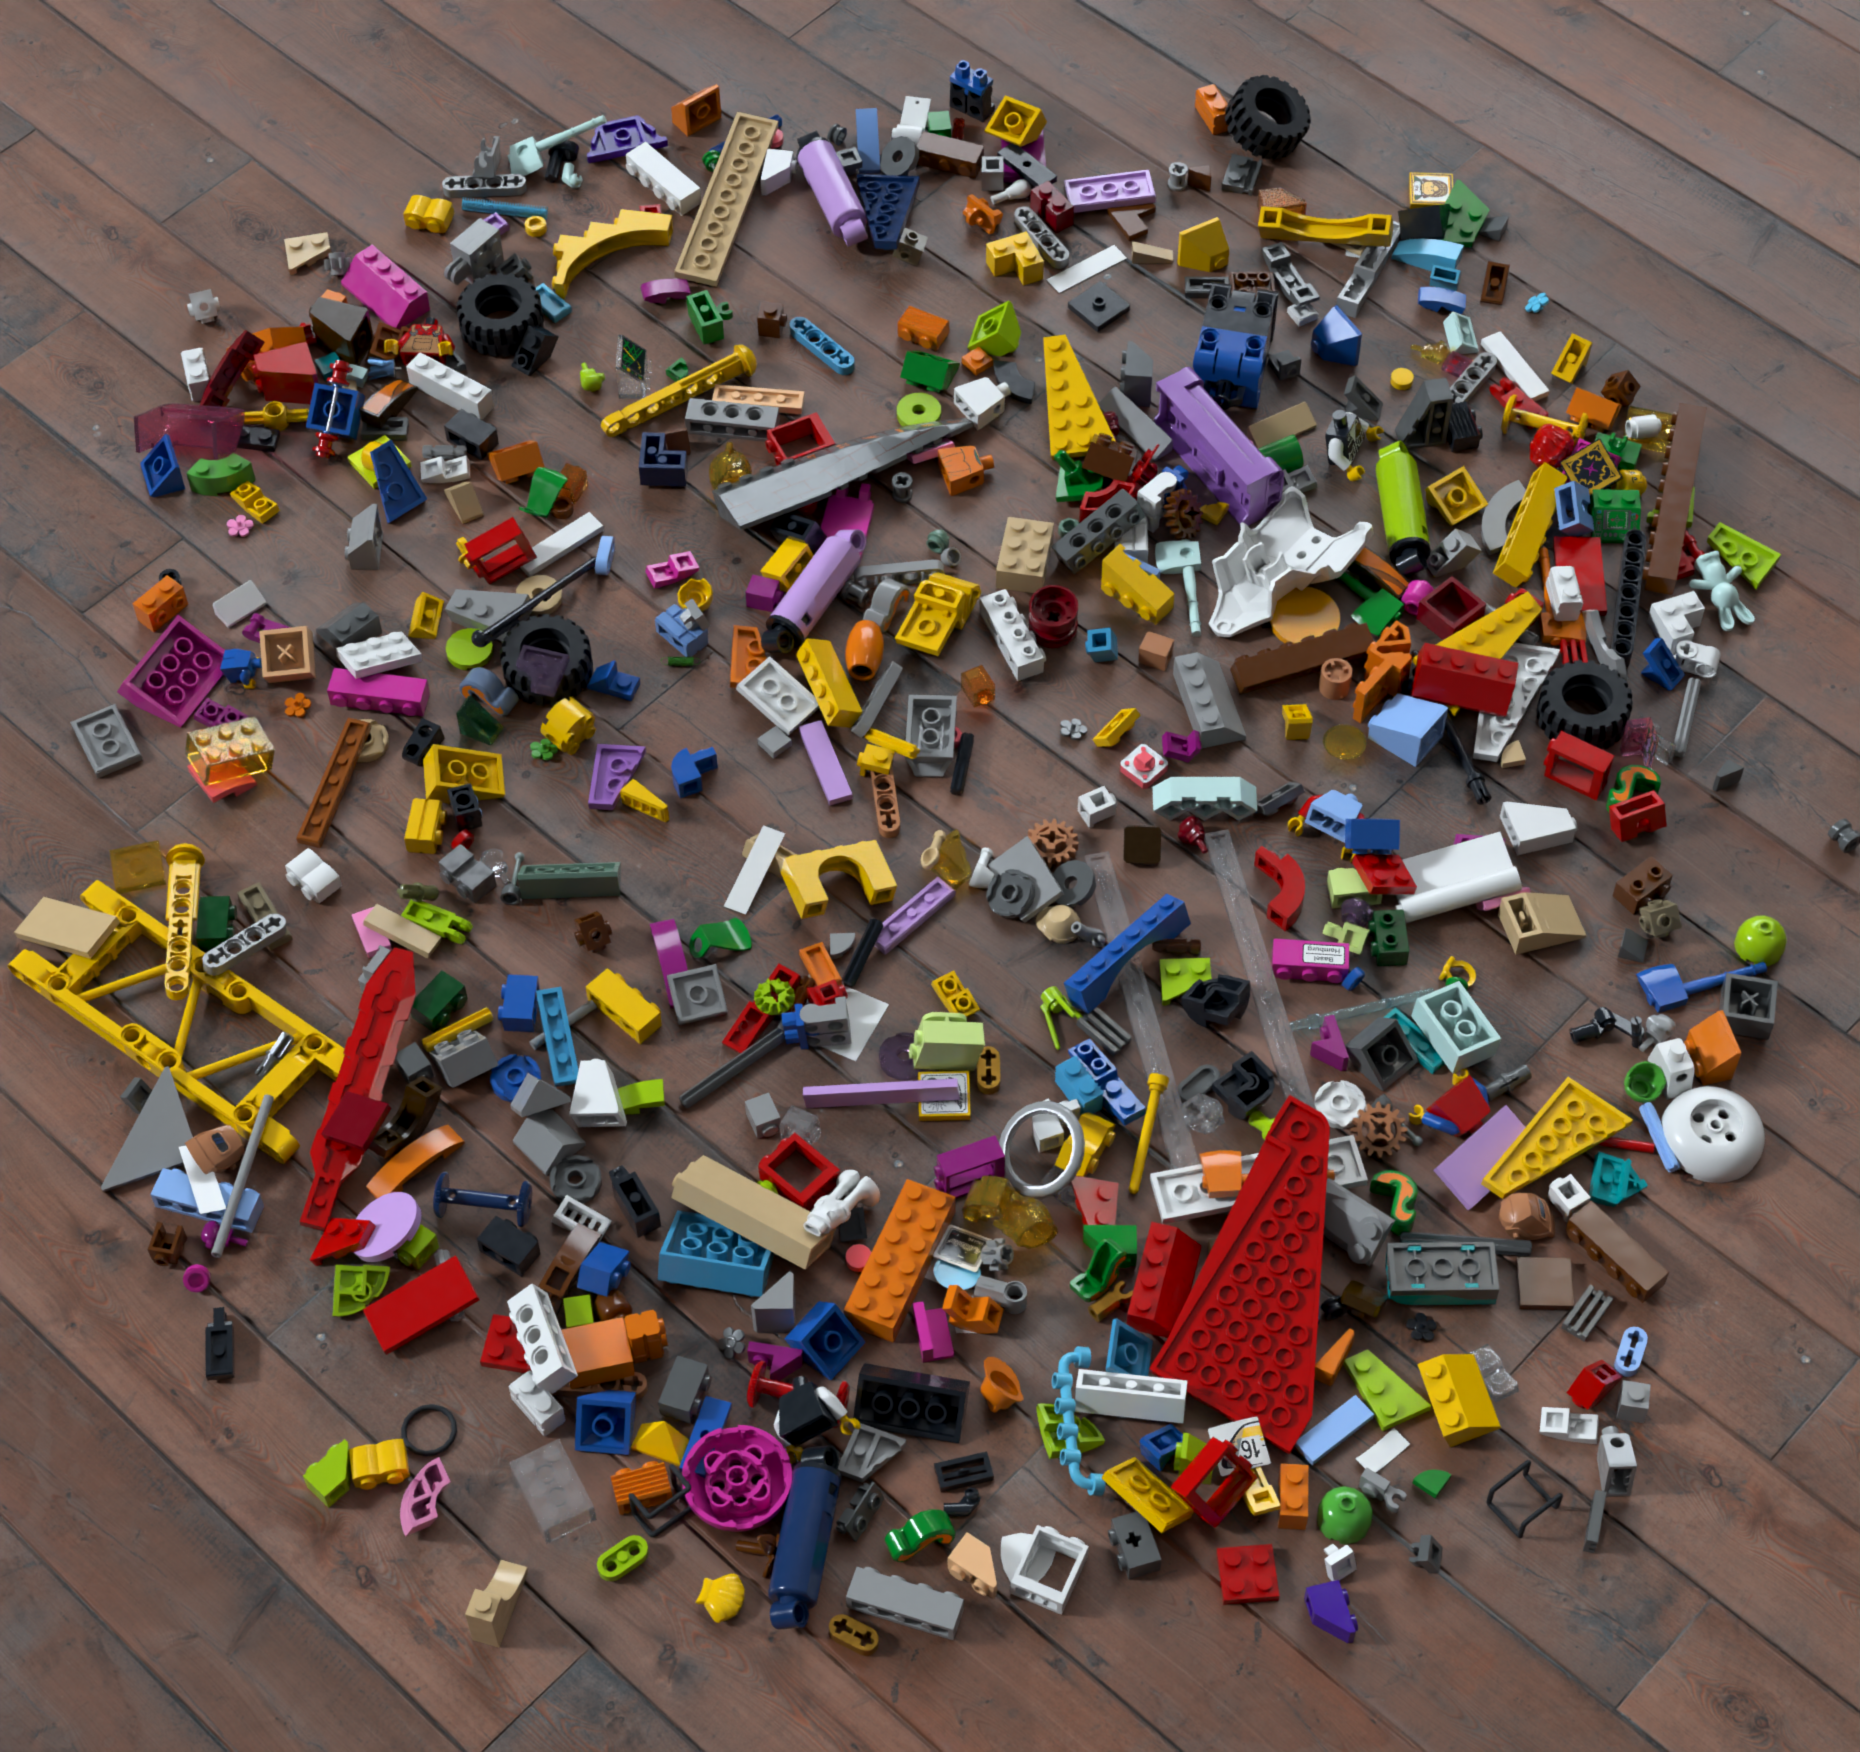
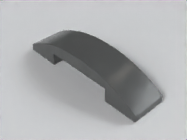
M1282 242L1262 248L1263 257L1269 271L1273 272L1275 282L1293 304L1302 306L1320 300L1310 283L1305 284L1292 265L1291 255Z

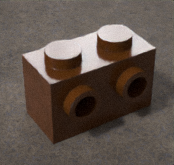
M1651 856L1616 882L1613 897L1635 915L1640 911L1639 908L1648 906V902L1655 900L1659 896L1664 897L1670 891L1673 875Z

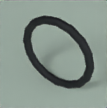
M435 1404L422 1405L412 1410L404 1419L401 1427V1437L406 1448L414 1454L425 1457L437 1455L447 1450L454 1442L457 1434V1422L453 1414L443 1406ZM426 1410H436L445 1414L451 1422L452 1431L450 1437L443 1446L435 1450L425 1451L417 1449L407 1438L408 1424L416 1414Z

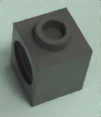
M416 1042L397 1052L395 1058L396 1068L408 1084L421 1076L429 1080L434 1077L430 1062Z

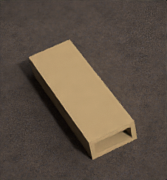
M704 1155L696 1162H691L685 1171L679 1172L672 1182L674 1190L671 1198L805 1270L831 1247L836 1227L829 1233H823L820 1236L811 1234L803 1227L810 1211Z

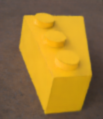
M1119 544L1102 560L1101 590L1106 595L1120 601L1126 608H1130L1140 614L1143 619L1157 625L1173 609L1175 593L1154 574L1149 576L1139 567L1142 563L1137 558L1133 561L1123 552L1125 547Z

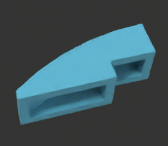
M1437 239L1399 241L1391 259L1431 272L1433 264L1456 269L1462 258L1464 245Z

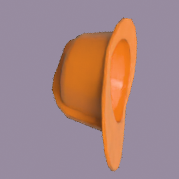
M987 1357L984 1360L986 1376L980 1387V1392L986 1399L991 1412L995 1413L1000 1409L1006 1410L1013 1403L1022 1402L1023 1395L1014 1371L1002 1360L995 1357Z

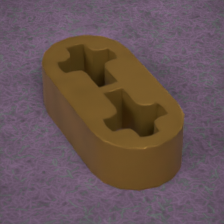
M984 1047L977 1063V1086L980 1092L986 1095L994 1094L1000 1089V1055L993 1047ZM987 1056L991 1057V1066H986L985 1059ZM986 1075H991L992 1085H986Z
M844 1614L836 1615L830 1620L829 1635L836 1643L863 1656H870L878 1650V1634L873 1628ZM843 1624H846L848 1632L842 1631L838 1634L835 1626L841 1627ZM867 1636L871 1637L872 1645L868 1643L865 1647L861 1645L859 1638L866 1639Z

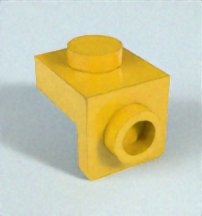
M867 744L864 753L860 752L857 760V766L860 767V776L865 777L866 770L889 775L895 750Z

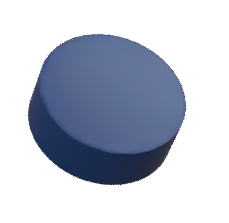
M1360 967L1354 968L1344 979L1342 986L1348 991L1354 990L1365 977V972Z

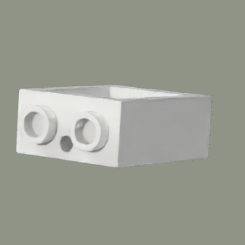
M1037 1525L1012 1578L1010 1593L1062 1615L1088 1558L1089 1546L1076 1537L1068 1538L1059 1534L1052 1527ZM1040 1545L1076 1559L1062 1592L1025 1577Z

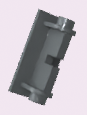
M872 1482L871 1485L864 1483L863 1486L858 1487L857 1492L850 1501V1505L856 1507L855 1510L846 1507L836 1522V1530L841 1534L848 1532L854 1542H857L861 1534L866 1530L868 1523L884 1500V1496L875 1482Z

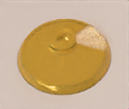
M1347 724L1331 727L1323 737V745L1330 755L1343 760L1360 756L1367 744L1362 731Z

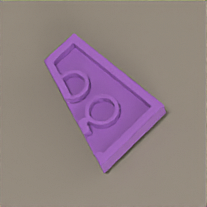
M597 744L588 801L589 809L614 810L621 797L620 790L629 783L646 753L644 746Z

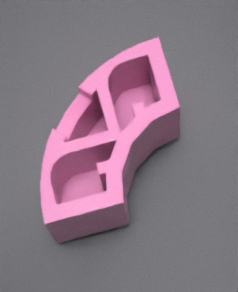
M439 1457L429 1462L420 1470L403 1495L400 1519L405 1537L430 1527L438 1517L435 1508L437 1495L443 1492L451 1482Z

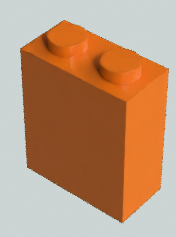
M623 1317L561 1330L578 1375L569 1382L571 1389L624 1379L625 1377L635 1375Z

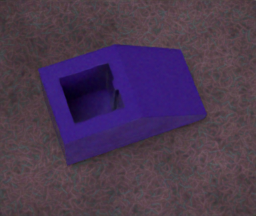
M1339 1580L1306 1587L1304 1600L1312 1624L1346 1643H1352L1355 1633L1358 1631V1624L1355 1615H1350L1347 1607L1350 1605L1349 1596L1345 1588L1341 1589Z

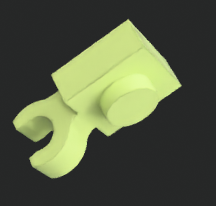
M1328 922V924H1325L1323 934L1339 939L1338 943H1349V951L1361 955L1370 930L1349 922H1345L1343 928L1335 923Z

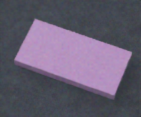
M1149 170L1064 180L1066 197L1074 206V213L1156 202Z
M1505 1105L1433 1171L1464 1207L1469 1210L1490 1192L1489 1189L1481 1185L1483 1178L1526 1127Z

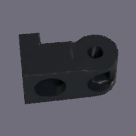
M422 718L403 748V760L422 767L423 759L433 744L440 745L445 739L441 726Z

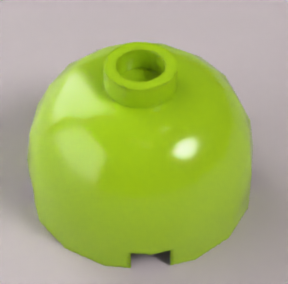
M1760 915L1743 922L1737 931L1734 945L1736 952L1744 961L1748 959L1751 962H1755L1754 965L1764 962L1766 966L1777 963L1784 954L1787 937L1784 928L1777 920Z

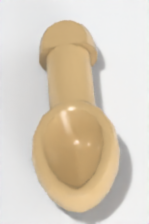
M942 830L934 833L931 846L921 855V865L924 869H931L939 862V850L942 843L946 840V833Z

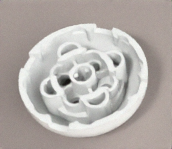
M1706 1086L1688 1090L1677 1096L1668 1105L1661 1119L1665 1138L1675 1154L1680 1168L1692 1174L1693 1178L1700 1181L1724 1183L1739 1179L1753 1169L1764 1149V1127L1757 1111L1742 1096L1724 1088ZM1718 1115H1723L1727 1119H1722ZM1727 1134L1732 1135V1142L1725 1138Z

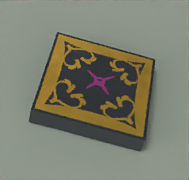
M1600 438L1560 462L1570 482L1576 481L1588 488L1590 498L1593 489L1605 490L1624 479Z

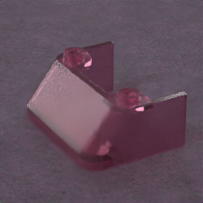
M179 403L160 405L134 416L136 452L141 453L154 448L160 439L167 434L170 436L173 447L177 445L212 448L214 459L218 460L228 457L236 452L245 422V410Z

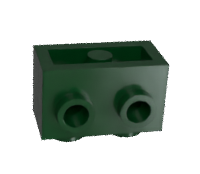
M1404 910L1373 911L1372 921H1368V930H1370L1368 935L1373 936L1374 942H1371V956L1376 957L1377 966L1407 965L1409 945Z

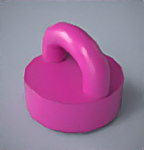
M191 1265L184 1273V1286L191 1292H202L208 1287L211 1274L202 1265Z

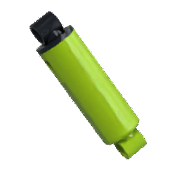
M1399 440L1379 449L1380 460L1376 464L1375 471L1389 558L1391 562L1397 565L1400 574L1407 578L1427 569L1426 560L1430 556L1431 547L1417 463L1409 455L1405 444Z

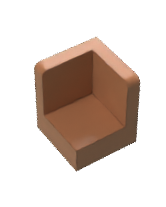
M1147 632L1139 648L1138 662L1165 671L1173 656L1174 639L1153 632Z

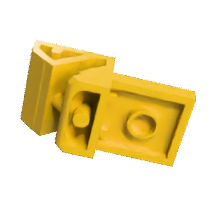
M938 572L929 575V580L922 581L914 594L915 602L895 637L896 643L939 656L954 627L962 630L981 595L980 585Z

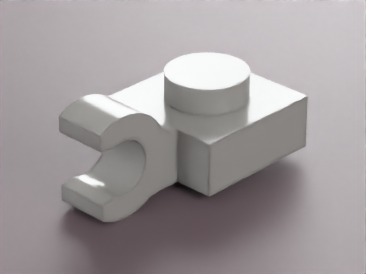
M1366 1468L1361 1475L1359 1488L1362 1489L1363 1493L1370 1498H1377L1380 1501L1385 1500L1388 1510L1397 1513L1399 1505L1395 1504L1392 1499L1398 1498L1404 1502L1407 1496L1406 1493L1390 1486V1481L1369 1468Z

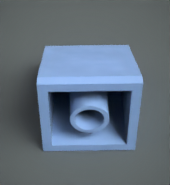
M1397 693L1392 700L1385 702L1378 716L1374 715L1368 723V738L1416 767L1443 737L1448 707Z

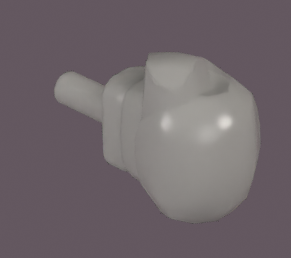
M1654 1014L1648 1017L1646 1021L1647 1031L1645 1032L1648 1039L1639 1049L1644 1052L1652 1043L1657 1045L1670 1038L1676 1030L1675 1022L1664 1014Z

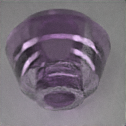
M1360 898L1347 899L1341 905V920L1343 923L1349 922L1365 927L1368 921H1371L1373 918L1372 907L1368 902Z

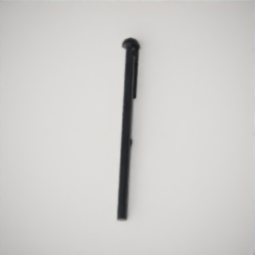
M592 557L484 631L475 630L471 636L472 643L477 647H485L520 622L518 618L536 607L540 602L548 601L552 595L594 568L596 557Z

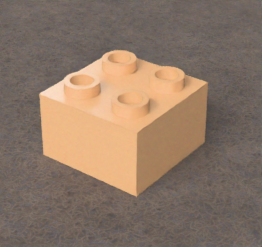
M307 626L259 631L262 675L268 683L316 678L313 632Z

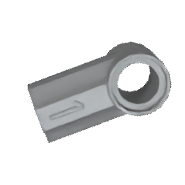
M981 1275L978 1278L973 1297H991L1011 1314H1019L1025 1310L1027 1306V1288L1023 1283L1019 1281L1007 1283ZM1013 1295H1017V1296H1019V1297H1021V1298H1020V1299H1017V1300H1013V1299H1011V1298H1009V1297H1011V1296H1013Z

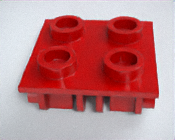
M1159 444L1152 451L1148 449L1144 453L1141 460L1139 459L1132 468L1133 473L1126 479V482L1136 484V501L1138 491L1153 480L1158 472L1157 465L1149 462L1158 449Z

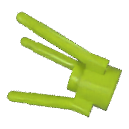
M1052 986L1041 994V999L1044 1003L1040 1008L1045 1014L1055 1048L1059 1050L1060 1044L1050 1011L1058 1013L1064 1009L1072 1018L1076 1017L1079 1019L1083 1016L1069 1003L1056 986Z

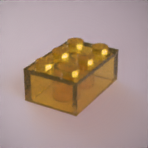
M255 716L187 732L185 754L205 786L272 769L275 748Z

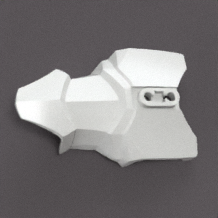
M1289 487L1282 493L1281 501L1255 529H1250L1247 524L1241 522L1238 542L1224 556L1215 558L1212 561L1219 595L1209 622L1210 628L1219 637H1232L1271 621L1277 601L1296 587L1303 591L1309 584L1340 577L1374 534L1372 525L1368 522H1358L1353 530L1338 537H1331L1314 529L1305 495L1297 488Z

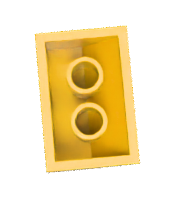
M1442 1354L1417 1364L1443 1437L1450 1447L1501 1429L1474 1354Z

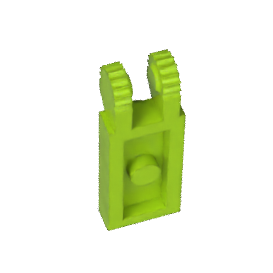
M411 899L401 914L402 917L443 938L447 937L450 941L457 944H463L466 938L464 934L451 929L454 925L459 930L471 932L473 928L471 922L424 901L415 902Z

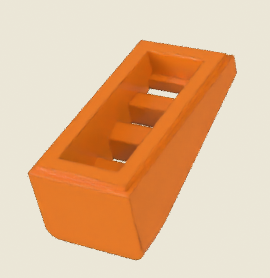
M1349 1329L1315 1364V1380L1329 1386L1334 1384L1344 1360L1353 1345L1354 1330Z

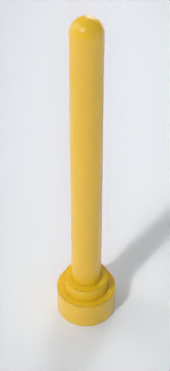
M1158 1073L1149 1074L1147 1082L1150 1097L1128 1188L1131 1194H1136L1139 1191L1160 1095L1168 1088L1169 1078Z

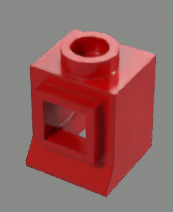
M835 979L816 987L807 988L809 1004H816L818 1006L836 1004L835 998H848L845 987L843 985L838 986Z

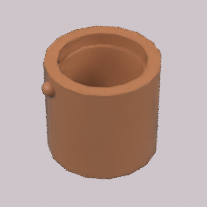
M1333 658L1325 661L1322 665L1319 690L1324 697L1331 700H1339L1346 697L1349 693L1352 668L1347 661Z

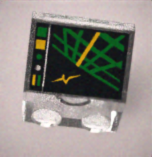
M618 335L615 370L619 399H643L646 397V391L651 389V377L648 376V373H652V359L647 358L646 349L624 335Z

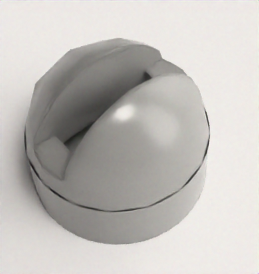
M951 547L942 552L940 559L945 566L952 567L960 563L961 554L957 548Z

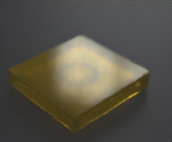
M159 840L109 850L115 890L118 894L166 884Z

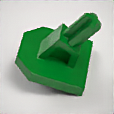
M1059 450L1054 455V459L1061 466L1056 491L1057 502L1081 501L1084 498L1085 492L1103 490L1105 476L1082 468L1083 464L1079 460L1074 462L1066 451Z

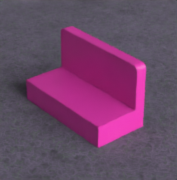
M923 1301L913 1303V1318L923 1363L953 1358L954 1350L946 1312L942 1308L925 1311Z

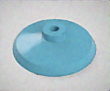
M938 1259L934 1265L933 1273L936 1280L945 1288H948L949 1285H958L963 1290H966L976 1285L981 1275V1270L979 1267L977 1272H972Z

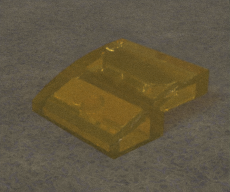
M1629 406L1626 421L1631 420L1632 417L1654 414L1657 419H1660L1662 429L1657 437L1638 440L1628 438V441L1642 444L1643 449L1665 453L1666 446L1669 445L1667 439L1669 430L1672 428V425H1670L1672 414ZM1624 429L1623 438L1627 436L1626 429Z

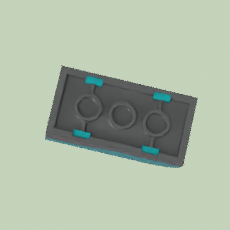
M1494 1242L1387 1243L1385 1267L1389 1299L1405 1305L1496 1304L1499 1282Z

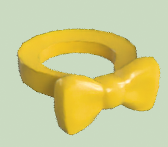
M1451 956L1443 967V971L1438 979L1443 981L1446 978L1447 980L1452 977L1449 972L1451 967H1461L1469 974L1470 978L1467 983L1468 988H1470L1476 979L1474 968L1469 963L1462 960L1456 961Z

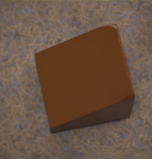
M1210 165L1188 167L1187 185L1211 191L1212 176Z
M687 428L664 432L668 451H686L687 455L691 454Z

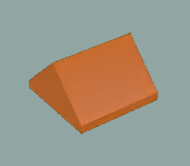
M274 327L252 333L265 342L261 348L262 352L306 342L303 327Z

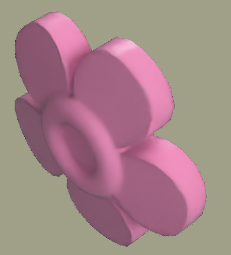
M238 515L236 521L230 519L227 522L228 533L233 537L238 534L241 537L247 536L249 529H252L254 526L253 521L246 520L244 515Z

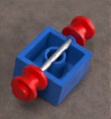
M336 360L335 364L330 363V368L334 371L333 376L327 378V382L333 384V386L315 383L306 428L316 432L315 436L319 439L318 446L313 447L312 451L317 452V457L330 459V455L335 456L332 444L338 441V437L357 440L361 421L359 409L365 401V395L359 391L342 388L349 387L350 383L346 380L347 373L352 372L353 368L349 367L348 362Z

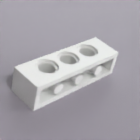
M530 1284L507 1301L511 1311L509 1316L516 1325L518 1331L517 1338L525 1350L524 1358L531 1367L533 1373L531 1377L534 1384L538 1388H543L553 1394L578 1375L548 1293L534 1284Z

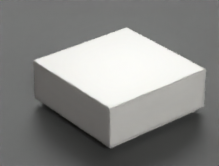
M1310 303L1302 306L1294 304L1287 309V313L1298 327L1318 319V313Z

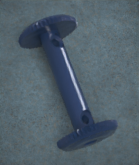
M443 1172L438 1176L433 1198V1210L438 1218L444 1216L448 1203L517 1211L518 1226L523 1227L528 1223L532 1207V1186L528 1181L522 1183L518 1196L449 1188V1174Z

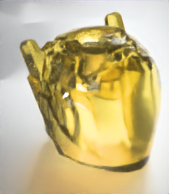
M727 442L725 451L719 453L709 466V480L713 490L718 489V486L722 483H734L739 481L741 476L752 474L748 459L742 452L733 449L732 442Z
M1016 1191L1011 1194L1013 1200L1003 1209L1000 1220L993 1222V1225L1011 1238L1017 1246L1027 1249L1039 1247L1051 1241L1058 1233L1054 1220L1045 1205L1033 1197L1021 1196Z

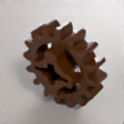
M1186 489L1171 492V497L1166 498L1168 505H1164L1165 510H1167L1164 518L1168 520L1165 525L1166 527H1171L1169 533L1175 534V539L1181 540L1196 537V532L1201 531L1199 524H1203L1202 519H1200L1203 511L1199 509L1201 502H1196L1198 496L1192 495V490Z

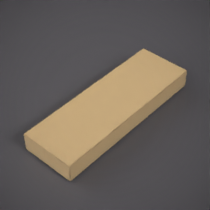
M379 904L374 906L363 922L365 927L427 959L441 942V936Z

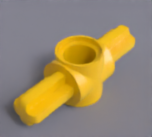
M273 401L263 407V411L242 413L243 424H264L265 427L282 431L289 426V422L307 421L309 409L288 410L287 406Z

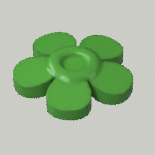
M542 739L541 744L533 742L530 745L532 757L536 759L543 756L544 760H550L553 758V754L558 752V747L554 744L551 745V741L548 739Z

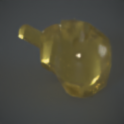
M1442 340L1436 344L1427 343L1424 347L1411 344L1410 347L1412 350L1421 352L1422 358L1437 364L1442 363L1449 355V348Z

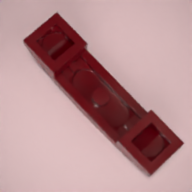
M245 330L234 341L219 362L207 384L199 406L201 409L211 415L223 413L230 401L227 397L249 360L254 361L253 355L258 354L265 343L263 340Z

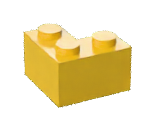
M1027 231L986 244V263L994 277L1015 271L1023 286L1043 280L1044 260Z

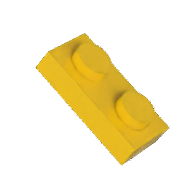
M1136 708L1121 709L1092 740L1097 747H1112L1120 741L1121 735L1135 726L1134 722L1141 716Z

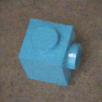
M1111 628L1087 630L1086 653L1091 656L1094 662L1118 660L1117 637Z

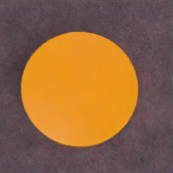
M1296 587L1277 601L1270 624L1273 633L1280 641L1295 644L1310 635L1319 637L1330 629L1338 631L1340 612L1334 600L1326 593L1312 587H1306L1303 591Z

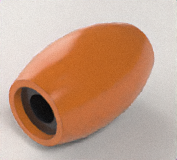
M862 620L857 622L851 630L846 643L845 660L848 672L851 677L861 681L872 679L883 659V635L880 626L873 621Z

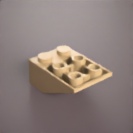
M1524 892L1501 899L1498 916L1515 955L1586 938L1587 936L1569 895Z

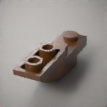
M580 1223L575 1226L538 1286L548 1293L556 1317L564 1304L563 1298H567L575 1281L578 1282L581 1263L597 1246L602 1236L601 1233Z

